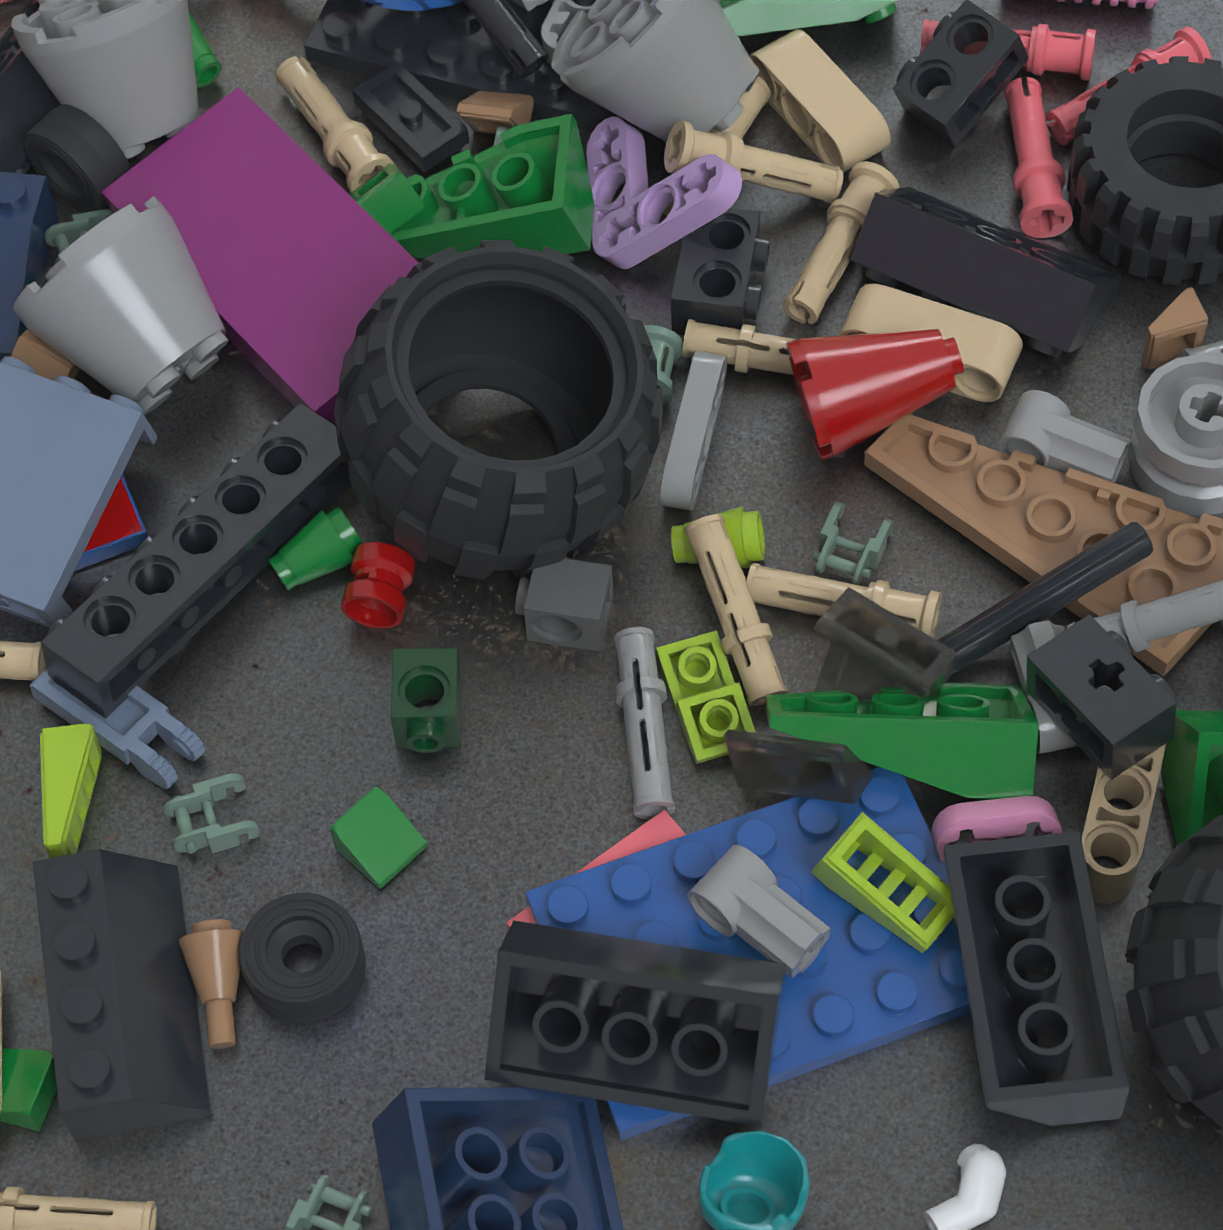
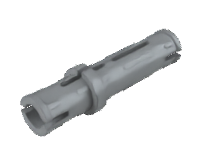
M1223 579L1144 604H1139L1135 599L1121 604L1120 611L1095 617L1094 619L1107 632L1110 630L1117 632L1126 641L1129 648L1132 647L1135 652L1143 651L1151 647V641L1223 620ZM1075 622L1068 624L1067 629L1074 625Z
M631 627L617 632L614 636L620 683L615 687L616 704L623 709L627 755L634 799L633 812L640 819L650 820L663 810L669 815L675 811L662 713V704L666 701L667 692L666 684L662 679L658 678L654 632L644 627ZM639 675H640V684H641V690H642V696H643V705H644V708H643V709L641 708V699H640L639 687H638V676H639ZM646 735H647V739H648V748H649V756H650V765H651V770H650V771H648L647 756H646V747H645V739H644V737H645Z

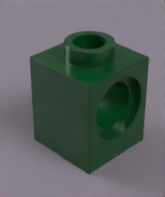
M458 648L393 649L390 719L396 748H409L416 752L432 753L444 747H461L462 675ZM425 699L439 701V703L430 708H417L414 706Z

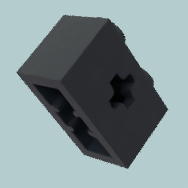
M1090 614L1027 655L1026 692L1111 780L1174 738L1177 700L1169 684L1157 674L1150 675L1133 658L1126 641L1113 630L1107 632Z

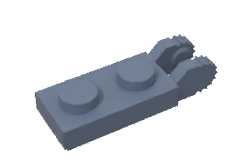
M47 669L30 684L33 698L71 725H93L100 746L127 765L131 762L144 777L165 790L178 779V775L168 760L147 746L157 735L163 739L169 748L189 761H196L205 752L204 743L201 742L195 732H192L190 728L185 727L183 723L171 716L167 706L138 686L105 719L52 681L51 677L48 676Z

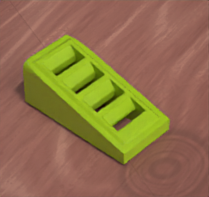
M91 724L43 728L42 733H40L43 842L49 858L76 854L102 759V749L94 726Z
M863 812L852 822L811 870V873L829 889L922 954L954 917L949 886ZM858 849L868 857L856 871L847 861ZM881 865L891 873L876 888L868 881V878ZM904 881L913 889L902 903L897 906L888 898L899 884ZM926 896L934 901L936 905L919 925L909 916Z

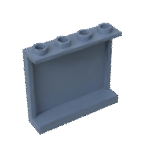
M4 356L0 362V609L51 628L57 620L65 616L69 617L72 609L62 598V595L138 441L142 440L154 445L158 436L144 416L145 410L136 402L120 395H111L109 400L90 394V390L85 385L72 378L58 375L54 381L37 375V372L28 364L16 358Z

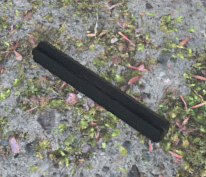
M1130 522L924 647L922 655L926 665L938 680L947 679L1008 642L1012 635L1021 632L1027 625L1041 622L1151 555L1153 544L1149 535L1138 522Z

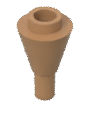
M221 919L195 923L191 926V934L179 939V945L201 1005L205 1006L208 1045L211 1049H224L236 1045L232 1003L236 1000L241 970L239 949L243 931L232 929L231 921Z

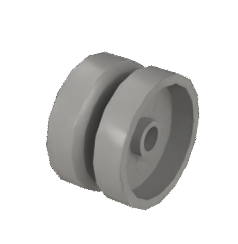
M1209 354L1177 357L1155 369L1141 388L1127 457L1133 479L1145 493L1162 498L1165 507L1189 515L1202 516L1203 512L1210 515L1223 513V357Z

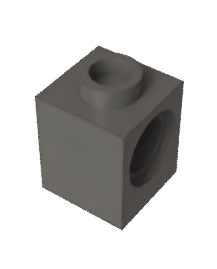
M564 558L561 562L533 569L531 578L521 577L516 595L515 612L525 617L527 640L602 652L614 599L612 565Z

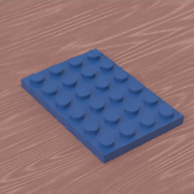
M881 767L525 892L526 903L531 908L536 924L771 962L736 933L732 936H725L711 928L693 910L687 898L688 892L733 845H740L756 854L773 872L780 889L831 928L829 939L820 950L817 958L803 973L800 972L793 978L785 973L768 1087L970 1013L954 917L922 954L833 892L811 873V870L844 831L863 812L949 886L945 862L939 859L934 839L904 775ZM857 849L848 859L847 863L857 871L868 856ZM879 865L868 878V881L878 888L891 872ZM902 881L888 899L899 906L913 887ZM925 896L909 917L920 925L936 903ZM604 1100L620 1141L691 1116L690 1114Z

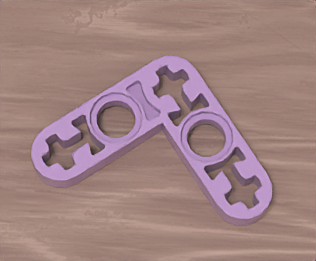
M612 116L603 120L594 129L587 143L588 176L594 198L593 248L600 257L620 269H628L722 215L733 206L742 189L740 172L715 154H707L696 159L648 189L643 134L619 117ZM624 182H626L623 191L621 192L619 197L612 203L616 191ZM674 201L671 212L659 224L662 213Z

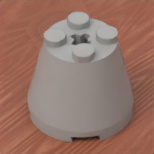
M38 0L40 7L37 12L28 18L24 13L16 15L12 19L11 26L21 50L60 104L74 106L95 119L114 138L126 158L141 153L145 149V142L163 135L167 138H172L196 120L195 114L199 109L188 0Z
M596 0L590 8L588 15L584 11L577 12L562 34L552 57V68L571 90L664 142H667L674 124L680 120L690 122L694 130L708 132L713 127L719 132L729 128L743 111V105L738 100L759 72L758 67L752 62L717 0Z
M155 196L145 203V206L148 208L147 210L139 213L132 204H129L78 238L58 255L61 260L45 276L48 282L42 288H40L36 281L27 285L13 306L14 313L30 332L113 394L126 397L139 404L145 410L144 415L152 412L172 395L173 392L170 390V387L184 373L190 380H194L212 367L219 359L216 353L228 343V339L224 336L226 329L171 214Z

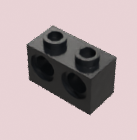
M965 0L956 12H950L941 19L934 31L932 41L918 57L910 58L903 65L897 76L896 84L892 89L905 112L956 147L1027 62L1029 57L1018 33L971 1ZM977 41L987 42L980 52L972 55L963 54L970 44ZM943 85L950 86L948 92L943 97L935 100L926 99L934 88Z
M730 208L722 215L683 237L671 296L672 331L678 335L685 336L689 319L699 323L740 330L742 325L746 324L747 319H758L762 285L754 284L753 282L755 271L766 272L770 249V237L760 236V211Z

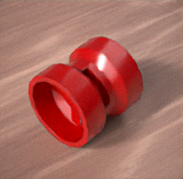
M370 542L358 546L351 564L354 581L349 583L344 590L341 601L342 612L347 618L366 627L389 629L398 626L403 620L406 608V598L402 593L404 589L409 588L416 569L414 558L403 549L387 543Z

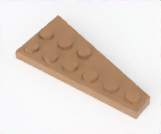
M911 414L893 423L865 451L864 465L1030 583L1130 522H1138L1149 535L1153 544V552L1135 565L1065 606L1081 619L1089 614L1095 618L1120 611L1122 603L1134 599L1139 604H1144L1223 579L1222 518L1204 512L1201 518H1197L1165 507L1162 498L1072 468H1068L1066 474L1036 464V456L1015 449L1009 455L979 445L973 435ZM1211 624L1151 641V647L1143 651L1135 652L1132 647H1130L1132 655L1164 677Z

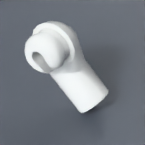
M983 1144L970 1145L961 1152L957 1161L959 1166H961L958 1195L924 1212V1217L930 1230H970L990 1220L996 1214L1006 1179L1005 1164L999 1153L990 1150Z

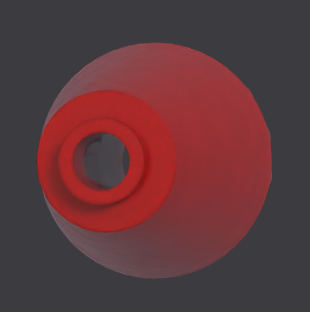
M939 329L798 338L786 342V347L791 355L789 361L806 420H809L810 425L814 427L816 437L813 438L821 461L837 456L955 389L956 382L954 376L964 373L961 354L955 338L952 337L944 340Z

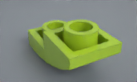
M717 630L656 648L655 657L663 681L666 684L669 698L696 764L759 745L740 683L734 682Z

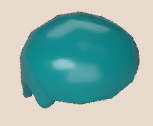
M763 1130L739 1132L727 1136L723 1140L715 1158L709 1165L704 1166L701 1173L698 1194L700 1195L699 1207L703 1219L715 1230H793L802 1217L808 1199L810 1178L806 1158L788 1139Z

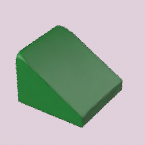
M388 164L349 194L389 234H392L425 207L424 202L395 164Z
M378 786L370 790L351 807L330 829L335 849L379 889L385 886L428 846L427 841L391 798Z
M2 1048V1106L0 1121L40 1132L57 1091L53 1052L36 1049Z

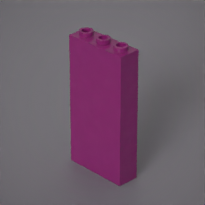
M238 87L101 192L113 214L129 204H132L140 213L148 209L145 203L153 196L157 197L171 214L226 329L225 336L294 407L301 403L336 426L334 410L344 354L354 341L357 325L389 285L393 286L399 277H406L413 266L419 263Z

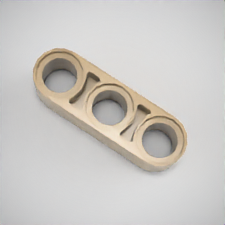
M796 29L749 55L752 62L759 69L756 78H761L770 88L771 96L768 103L824 164L840 166V170L845 172L856 163L863 162L890 146V132L882 114L803 30Z
M867 284L859 289L838 336L939 329L944 340L952 337L955 338L964 366V373L954 376L956 388L950 392L982 402H993L1001 397L1023 347L1022 339L1016 331L998 321L884 285Z
M1166 744L1113 780L1098 767L1081 839L1093 901L1096 903L1111 904L1121 901L1130 893L1142 856ZM1123 799L1134 808L1120 810L1113 807L1107 800ZM1109 856L1116 859L1122 867L1108 869L1097 864L1093 858Z

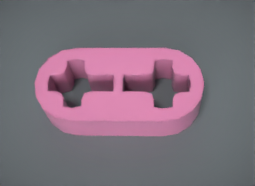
M1037 796L1011 797L951 805L937 815L931 830L939 859L942 862H945L943 854L944 845L956 844L955 841L959 840L960 831L966 829L973 832L969 834L968 843L1022 837L1021 834L1026 832L1027 824L1032 822L1039 823V826L1034 829V836L1063 833L1055 809L1047 800Z

